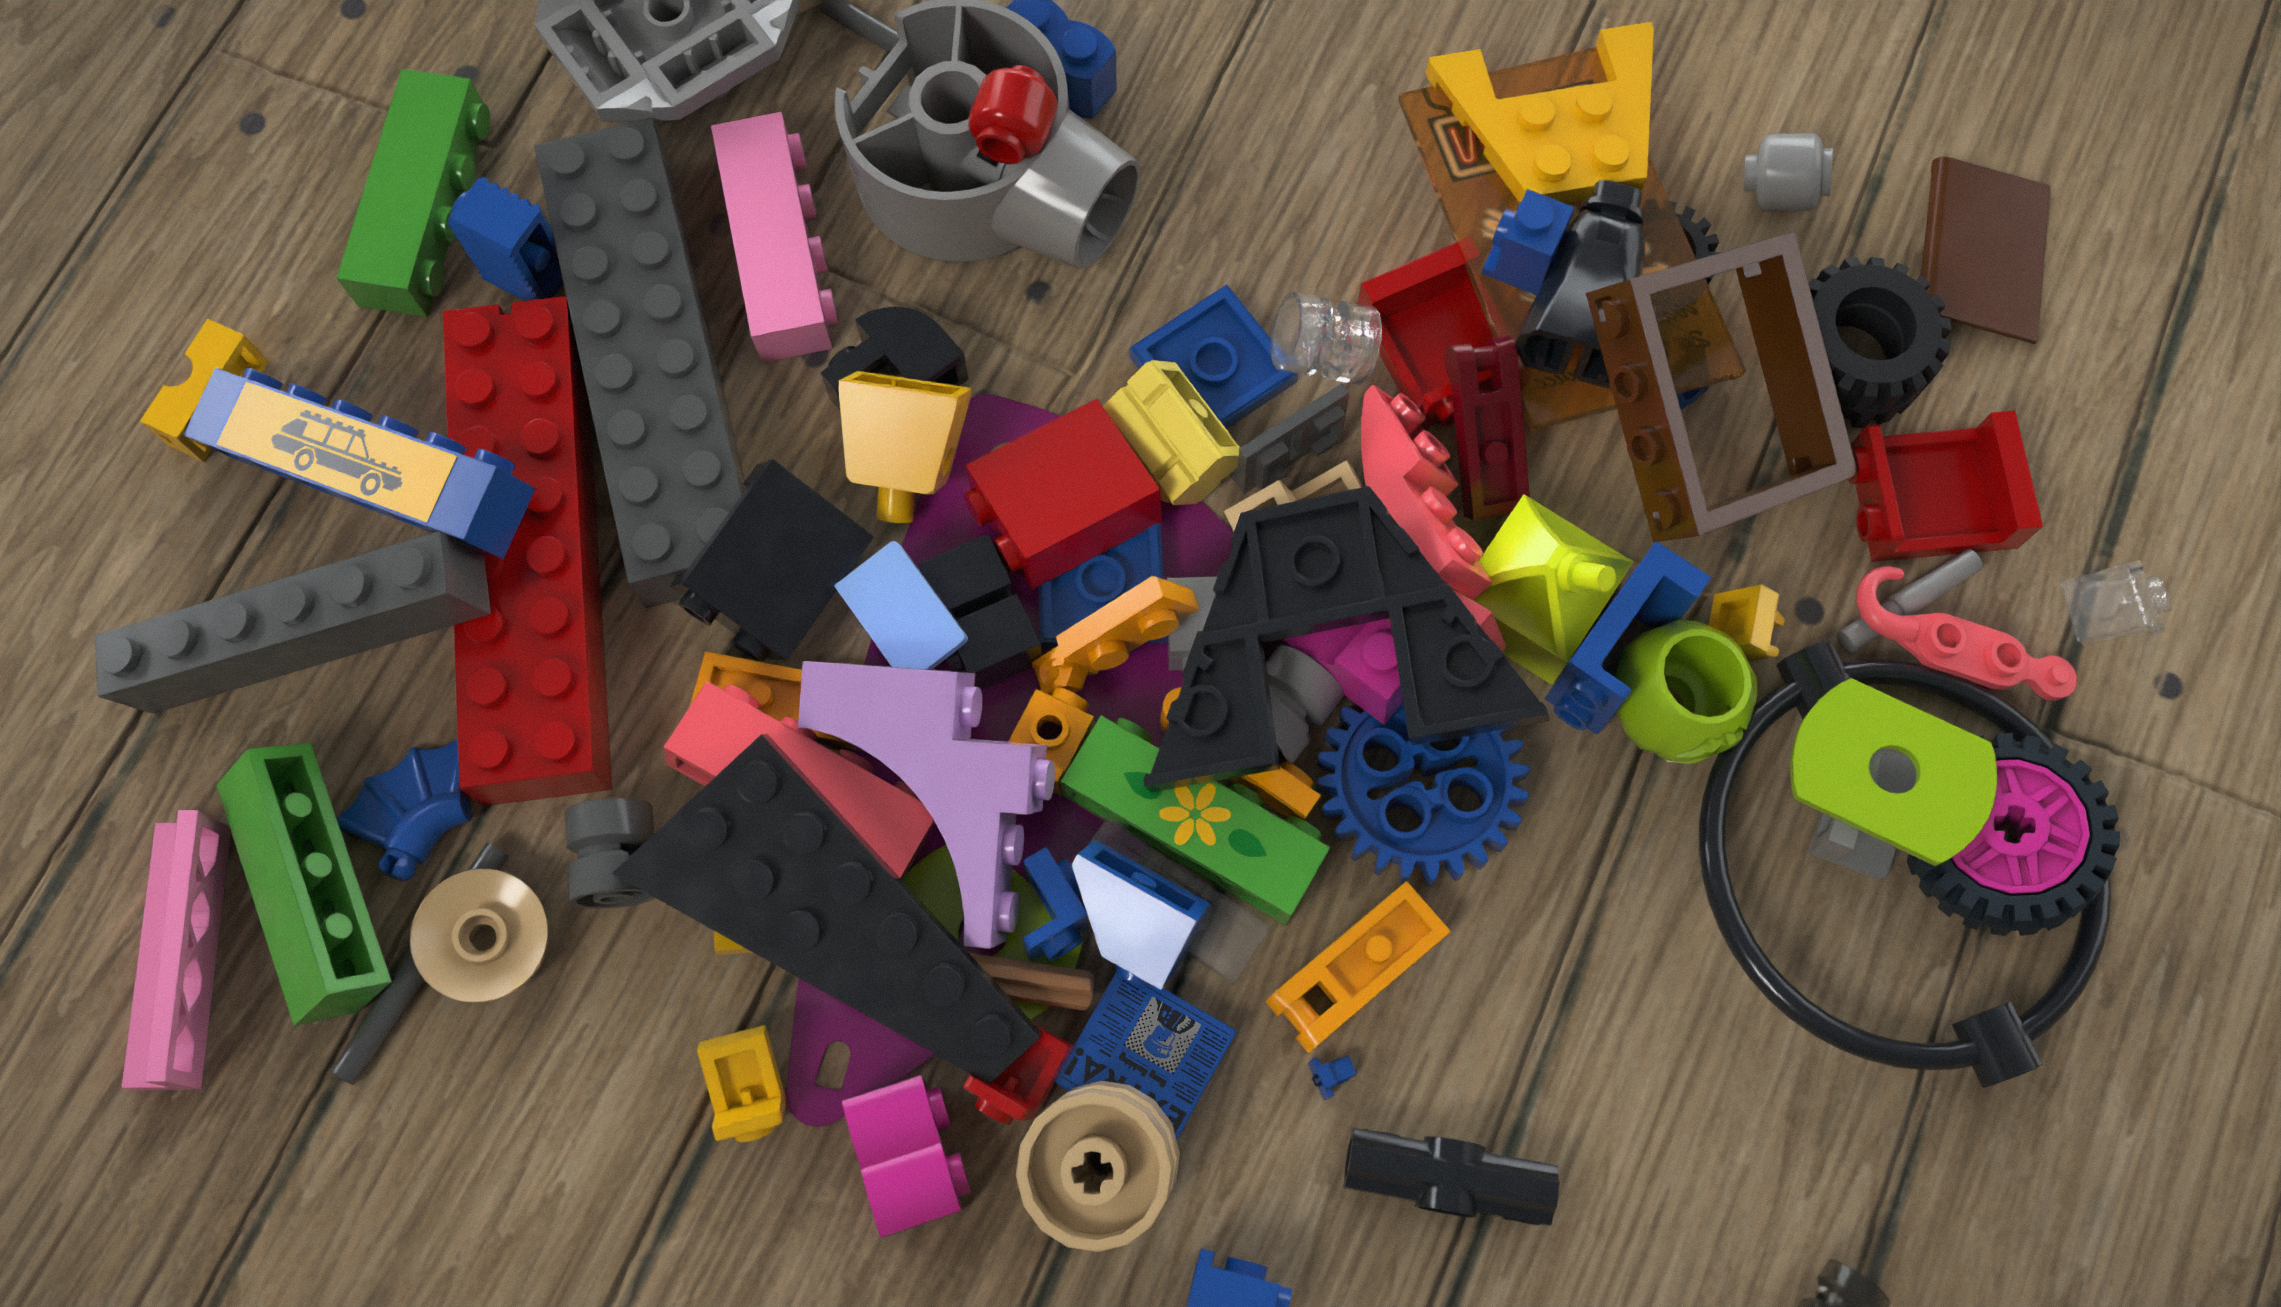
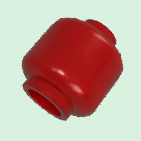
M1022 65L996 69L987 74L982 80L969 113L968 127L976 140L978 149L984 155L1000 163L1018 164L1022 160L1038 155L1044 149L1057 114L1058 101L1053 90L1045 83L1043 76L1036 70Z

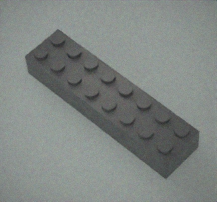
M651 117L534 145L627 579L645 608L681 600L683 596L670 587L671 583L677 575H683L689 569L747 489L743 485L745 481L668 154Z

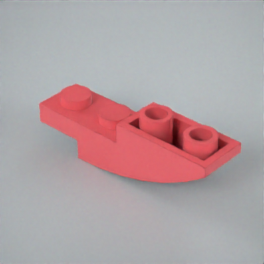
M1372 385L1364 393L1361 417V455L1365 485L1370 486L1386 506L1390 515L1406 531L1442 580L1450 587L1475 600L1492 584V581L1478 561L1483 556L1482 549L1467 532L1457 527L1452 520L1457 515V510L1446 496L1459 483L1445 463L1450 458V454L1436 437L1422 428L1421 424L1426 418L1413 401L1402 393L1393 398L1375 385Z

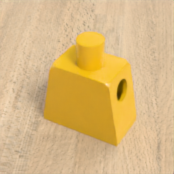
M856 371L839 380L838 389L846 477L852 483L878 487L877 519L890 523H910L913 521L915 494H934L947 483L971 399L972 388Z

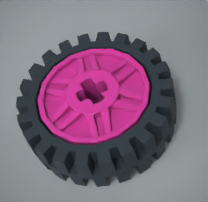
M2013 733L1996 734L1994 739L1990 741L1995 752L1997 765L1996 796L1992 811L1981 831L1962 851L1938 866L1931 865L1908 854L1907 864L1911 874L1919 876V888L1927 898L1934 896L1939 901L1938 909L1947 916L1951 917L1953 913H1956L1964 918L1963 925L1975 930L1981 925L1990 927V934L2006 936L2011 931H2019L2020 936L2033 935L2042 928H2047L2049 931L2062 925L2069 918L2075 917L2101 891L2117 860L2115 853L2120 846V831H2115L2114 828L2119 819L2115 805L2107 806L2105 800L2109 791L2102 780L2093 783L2088 778L2092 769L2081 759L2075 764L2066 760L2065 758L2069 751L2057 744H2054L2051 750L2040 747L2042 738L2026 735L2022 742L2013 741ZM2005 825L2013 828L2012 837H2021L2018 843L2013 844L2005 841V831H1998L1999 827Z

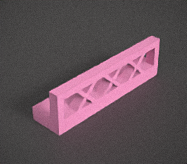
M178 810L176 823H155L121 1087L123 1089L133 1091L201 1090L231 830L230 826L199 810Z

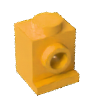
M1055 687L1051 696L1036 689L1008 742L1047 745L1046 760H1052L1055 767L1053 793L1061 796L1060 781L1095 726L1094 716L1086 713L1089 703L1079 695L1061 687ZM1046 722H1052L1062 727L1061 734L1054 740L1041 738L1038 735V731Z

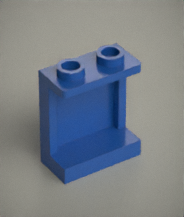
M1655 541L1544 698L1554 705L1556 715L1575 729L1583 731L1589 729L1593 733L1599 734L1632 692L1629 686L1602 668V662L1633 618H1636L1649 628L1654 629L1667 622L1680 620L1712 577Z

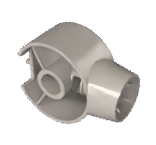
M932 0L896 12L894 19L899 41L877 70L873 71L865 66L859 69L863 87L851 103L846 91L837 87L835 92V114L858 197L874 225L886 237L902 248L940 261L971 262L1000 256L1020 246L1077 269H1087L1098 261L1114 241L1130 212L1139 187L1141 169L1135 158L1070 110L1066 75L1062 62L1046 36L1019 14L1005 7L980 0ZM1022 65L1036 70L1043 76L1045 83L1055 94L1058 101V109L1042 152L1030 159L1022 160L1018 164L1010 165L992 160L978 149L976 140L969 130L968 120L969 113L984 77L996 69ZM907 74L909 84L912 87L906 85L886 110L898 119L859 136ZM930 183L937 191L923 190L918 187Z

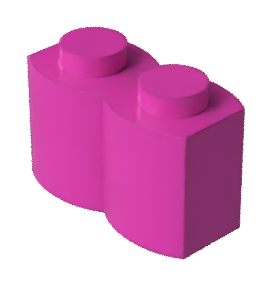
M920 1075L842 1101L868 1200L881 1238L963 1212L959 1197L971 1193L960 1153L950 1156L946 1154L940 1129L952 1125L940 1086L928 1090L925 1079Z

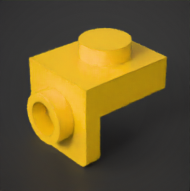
M766 1025L699 1042L697 1053L715 1113L712 1130L716 1141L732 1137L737 1142L757 1140L770 1134L775 1126L783 1123L786 1096Z

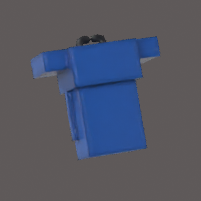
M1349 1055L1322 1065L1318 1057L1308 1062L1313 1075L1312 1081L1319 1088L1324 1101L1334 1096L1331 1088L1349 1081V1078L1357 1075Z

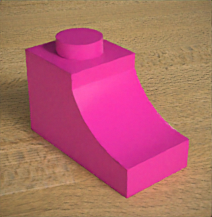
M1384 619L1283 639V645L1295 648L1323 666L1341 685L1346 697L1383 725L1403 703L1392 628L1388 620Z

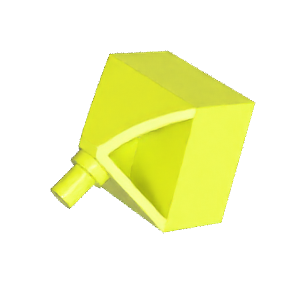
M1523 494L1483 553V556L1479 559L1492 584L1473 601L1492 611L1507 646L1502 653L1553 685L1626 575L1633 561Z

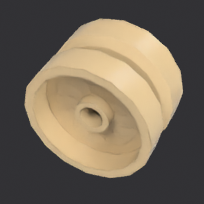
M1097 1081L1072 1088L1035 1118L1020 1144L1016 1178L1023 1206L1042 1232L1066 1247L1100 1252L1128 1245L1153 1225L1176 1183L1180 1152L1173 1124L1154 1099L1131 1085ZM1092 1152L1101 1153V1164L1110 1162L1113 1169L1109 1172L1095 1170L1090 1162Z

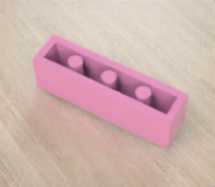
M782 112L711 125L751 338L761 363L833 349L828 326L839 324L831 288L820 289L818 273L828 272V266L821 237H810L807 221L817 220L818 218L810 184L799 185L796 170L807 168L800 134L788 135Z

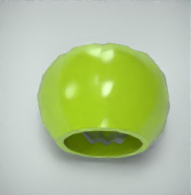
M1676 620L1639 633L1624 647L1618 658L1614 674L1615 678L1629 686L1632 690L1616 712L1625 734L1641 750L1654 753L1668 762L1694 764L1734 747L1742 739L1743 729L1746 730L1758 696L1756 674L1742 648L1727 633L1699 621ZM1668 687L1681 696L1684 707L1676 701Z

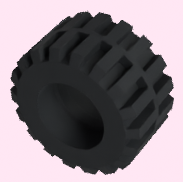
M1858 257L1844 259L1839 268L1831 264L1821 270L1816 279L1812 278L1808 283L1843 418L1850 419L1852 428H1864L1872 419L1880 425L1890 421L1897 412L1902 414L1944 366L1942 362L1949 355L1951 342L1945 340L1952 331L1950 318L1940 317L1939 315L1946 307L1940 295L1931 297L1927 292L1931 284L1922 276L1915 281L1906 275L1909 270L1908 267L1898 262L1893 269L1885 267L1884 258L1870 257L1865 265L1860 263ZM1836 327H1855L1870 334L1882 347L1886 360H1872L1854 353L1844 344Z

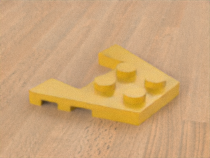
M1652 22L1600 30L1596 48L1608 82L1523 96L1496 99L1481 49L1428 58L1426 68L1427 79L1435 89L1442 88L1453 103L1452 113L1463 127L1470 126L1485 146L1484 156L1519 203L1522 201L1527 189L1565 204L1585 201L1588 197L1592 196L1594 185L1600 180H1609L1629 185L1642 191L1647 179L1654 38Z

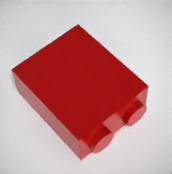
M1098 399L965 465L971 490L963 495L970 513L980 527L989 523L998 537L993 540V544L1002 564L1010 574L1019 570L1031 590L1146 531L1152 525L1162 522L1159 487Z

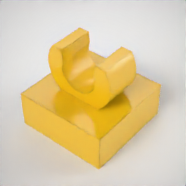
M1762 584L1714 594L1708 626L1727 633L1742 648L1745 656L1751 660L1777 657L1779 649L1770 645L1773 628L1784 626L1785 621L1784 617L1776 611L1779 594Z

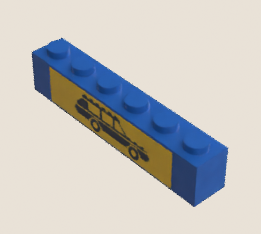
M246 367L242 377L218 368L214 369L183 434L184 436L230 458L431 533L441 531L476 550L504 560L536 489L512 475L516 465L511 461L483 449H478L474 458L465 456L464 454L467 449L465 446L434 432H429L425 441L417 439L419 433L417 429L385 415L381 416L378 425L370 422L373 416L371 413L340 399H335L331 408L326 407L327 399L294 383H290L287 391L283 392L280 390L283 383L251 368Z

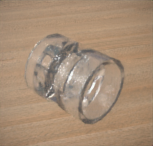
M1290 291L1281 302L1274 320L1270 351L1272 363L1276 370L1314 376L1320 371L1324 379L1361 385L1370 376L1379 355L1382 340L1380 313L1372 306L1346 301H1338L1332 306L1326 297Z

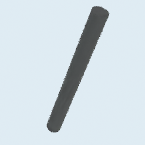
M486 843L468 870L493 869L500 871L509 855ZM410 953L392 982L330 1070L332 1074L352 1085L355 1084L425 981L415 966L412 953Z

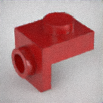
M1033 1022L1034 1025L1042 1032L1040 1038L994 1081L988 1084L970 1074L963 1086L966 1090L979 1097L975 1103V1107L978 1110L1006 1125H1011L1014 1118L1018 1121H1026L1037 1117L1055 1084V1079L1075 1047Z

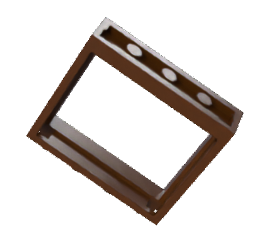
M1795 231L1586 293L1653 543L1655 541L1661 542L1701 536L1858 476ZM1736 269L1790 476L1707 507L1650 294Z

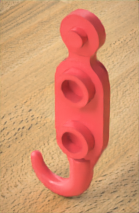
M1891 566L1874 568L1862 577L1856 589V605L1861 618L1870 629L1885 638L1895 640L1925 666L1968 679L1991 689L2004 690L2019 683H2025L2039 697L2048 701L2061 700L2075 690L2077 675L2073 666L2067 660L2053 655L2040 659L2033 658L2015 637L2007 633L1944 613L1900 616L1886 611L1877 600V588L1883 581L1901 580L1904 576V571L1900 568Z

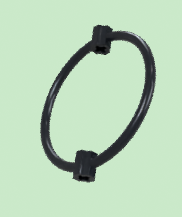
M1822 641L1784 658L1776 665L1784 684L1768 693L1755 704L1751 720L1747 729H1743L1744 734L1740 742L1717 755L1702 797L1699 818L1701 873L1714 918L1733 956L1749 979L1789 1019L1824 1042L1865 1060L1893 1067L1917 1070H1953L1972 1066L1982 1088L2020 1076L2042 1066L2043 1064L2032 1042L2046 1033L2073 1006L2094 973L2103 950L2110 919V876L2097 896L2081 911L2074 944L2057 979L2044 996L2029 1010L2018 1016L2010 1001L1952 1024L1959 1039L1958 1041L1946 1043L1899 1041L1854 1027L1829 1014L1806 998L1771 963L1755 940L1735 897L1726 853V821L1729 801L1736 777L1749 752L1766 730L1785 713L1797 707L1802 719H1804L1807 713L1827 692L1850 678L1865 685L1910 687L1953 700L1977 712L1999 727L2003 732L2013 733V740L2016 742H2022L2026 735L2042 738L2040 747L2051 750L2054 746L2053 742L2018 709L1990 690L1968 679L1932 669L1923 664L1890 659L1842 662L1832 641L1827 643Z

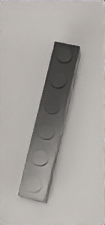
M438 531L95 635L98 697L153 714L490 615L484 554Z

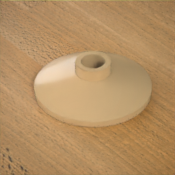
M468 870L445 879L424 898L412 922L410 948L419 973L437 992L461 1002H491L516 992L536 973L547 950L549 923L540 899L522 880L499 870ZM483 927H492L496 932L494 945L487 950H477L473 943L474 935Z

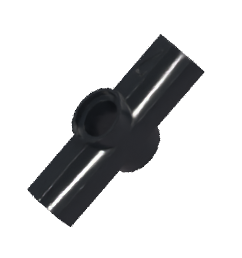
M1353 1128L1347 1148L1343 1188L1414 1201L1417 1208L1443 1214L1477 1218L1478 1213L1535 1226H1551L1558 1203L1560 1185L1558 1176L1559 1166L1485 1152V1147L1482 1145L1456 1139L1426 1136L1424 1141L1400 1137L1392 1133Z

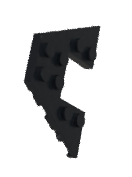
M1370 486L1240 513L1231 538L1232 551L1229 559L1220 568L1213 587L1216 595L1203 630L1197 631L1182 673L1184 683L1180 694L1170 705L1166 716L1169 724L1150 774H1145L1143 781L1145 788L1150 792L1279 770V756L1263 643L1389 618L1408 736L1412 745L1547 722L1550 719L1543 702L1538 700L1506 660L1502 651L1490 640L1478 625L1474 616L1450 586L1442 580L1406 531L1390 515L1386 506Z

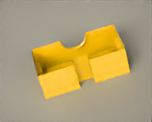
M210 319L206 320L185 352V355L191 359L193 365L190 377L178 386L163 385L140 420L143 425L167 446L202 462H205L212 449L183 434L214 369L218 368L242 377L246 367L262 373L269 363L245 335Z

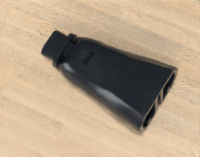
M1600 180L1595 183L1592 196L1583 201L1579 214L1567 228L1548 274L1527 313L1516 339L1517 354L1524 366L1554 375H1564L1574 348L1578 344L1581 345L1573 377L1577 378L1580 382L1611 389L1586 293L1643 276L1645 240L1642 226L1645 217L1644 212L1640 209L1642 192L1638 188L1609 180Z

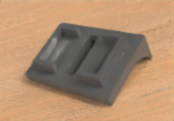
M1342 383L1239 448L1238 467L1230 476L1244 494L1256 486L1262 490L1274 482L1287 476L1284 470L1287 466L1311 451L1317 457L1342 440L1349 391Z

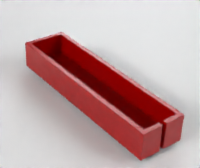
M567 296L512 302L511 314H505L499 304L444 310L443 332L447 438L467 448L465 456L474 458L477 450L483 449L511 461L516 465L512 475L536 488L504 560L481 552L485 557L491 614L454 625L459 788L483 806L612 790L591 412Z

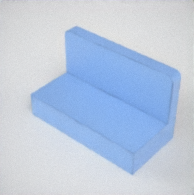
M896 541L888 543L834 585L892 667L935 670L934 668L968 641V637L903 547Z

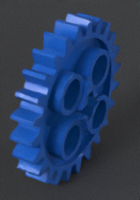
M1403 703L1384 725L1361 707L1362 713L1360 714L1344 706L1340 711L1339 720L1347 731L1338 728H1328L1325 741L1337 751L1320 752L1317 766L1334 774L1318 778L1316 792L1335 796L1322 806L1321 814L1323 818L1342 817L1343 821L1335 829L1333 838L1335 841H1340L1354 836L1358 840L1351 856L1354 861L1372 852L1377 855L1374 874L1379 876L1385 871L1390 862L1399 865V880L1403 884L1408 881L1414 868H1421L1427 885L1433 886L1438 876L1439 867L1445 866L1454 881L1460 880L1464 874V858L1479 870L1484 868L1488 858L1483 845L1494 851L1502 852L1508 841L1499 828L1516 831L1522 821V818L1508 807L1524 806L1529 798L1528 792L1512 785L1526 779L1530 772L1529 766L1510 762L1511 759L1520 753L1524 745L1522 740L1503 741L1501 737L1507 729L1457 737L1455 738L1457 742L1456 748L1451 751H1440L1434 749L1428 743L1412 745L1408 736ZM1380 747L1387 749L1395 757L1397 766L1389 771L1381 772L1374 770L1367 765L1363 754L1371 748ZM1471 758L1476 762V767L1458 768L1440 773L1465 759ZM1419 768L1423 777L1438 774L1430 790H1425L1421 781L1408 783L1413 769ZM1403 786L1376 800H1371L1367 796L1370 790H1385ZM1460 786L1471 789L1479 798L1480 808L1471 812L1458 810L1448 799L1447 791ZM1402 806L1409 808L1418 817L1420 827L1412 832L1397 831L1390 826L1385 813L1393 807Z

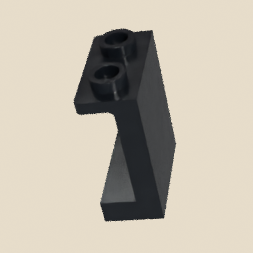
M774 459L758 463L743 482L747 489L689 569L683 575H677L670 585L671 588L683 596L678 605L684 611L708 626H711L713 621L717 620L735 634L730 641L731 644L751 659L763 662L766 657L771 660L784 661L790 658L837 591L834 585L848 575L874 538L873 535Z

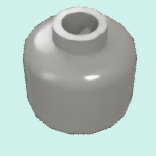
M1814 133L1766 135L1759 144L1758 155H1746L1744 191H1756V202L1763 211L1813 210L1820 202L1821 196H1830L1833 148H1824L1821 137Z

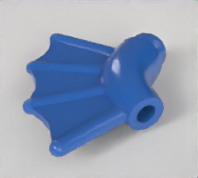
M458 739L437 749L423 750L418 747L410 748L408 755L391 770L372 777H366L358 798L347 810L336 817L341 831L386 850L385 855L378 863L381 873L403 882L410 880L415 874L417 864L425 863L443 834L472 820L470 802L464 791L459 788Z

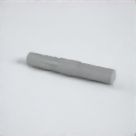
M1966 549L1926 576L1915 580L1886 599L1881 606L1886 611L1900 616L1914 615L1933 603L1935 599L1983 568L1982 561L1977 553L1971 549ZM1861 617L1837 633L1839 643L1849 653L1855 652L1880 636V634L1870 629Z

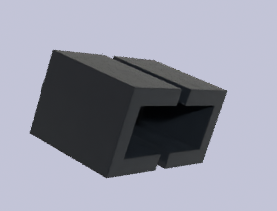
M989 534L918 563L922 575L968 637L965 645L945 659L950 671L975 673L974 687H979L983 690L1033 668L1032 662L1042 656L1041 645L1017 594L1012 595L1009 589L1012 587V583Z

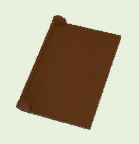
M1950 157L1934 159L1931 162L1932 174L1921 276L1931 284L1927 289L1928 294L1931 297L1940 295L1946 306L1939 314L1940 317L1950 318L1951 322L2035 344L2038 341L2050 185Z

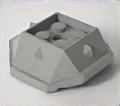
M538 0L534 25L541 40L602 122L639 121L652 117L654 123L662 124L665 121L680 120L715 98L726 97L731 88L778 61L801 2L800 0Z

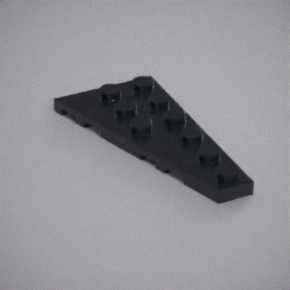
M767 733L761 734L612 873L988 1084L994 1081L1034 1044L1042 1034L1034 1023Z

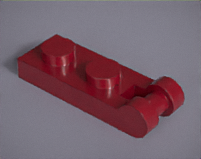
M1506 335L1490 338L1485 346L1474 348L1468 342L1449 345L1445 349L1444 363L1452 387L1464 517L1474 521L1511 514L1523 494L1530 498L1519 364L1515 342L1512 337ZM1489 370L1492 374L1493 387L1479 390L1478 372Z

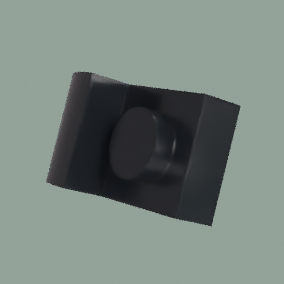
M904 307L879 308L856 318L855 321L862 343L856 347L848 346L840 350L829 361L827 368L820 372L829 399L839 410V380L856 371L961 386L969 380L964 352L943 328L924 313Z

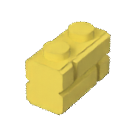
M1151 360L1145 363L1127 381L1128 385L1120 388L1103 405V408L1159 487L1161 500L1173 505L1197 504L1203 501L1221 483L1222 479L1228 477L1238 467L1240 447L1176 362Z

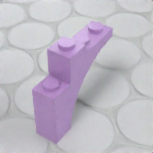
M803 661L798 728H808L827 733L858 746L879 759L909 786L933 817L953 860L962 897L964 946L990 949L1007 941V933L1014 932L1019 915L1018 893L1011 892L1012 865H1019L1024 847V830L1022 825H1015L1016 814L1027 815L1040 812L1043 808V800L1049 801L1051 799L1055 781V767L1052 760H1046L1047 745L970 739L971 727L978 726L982 713V692L979 687H974L975 673Z

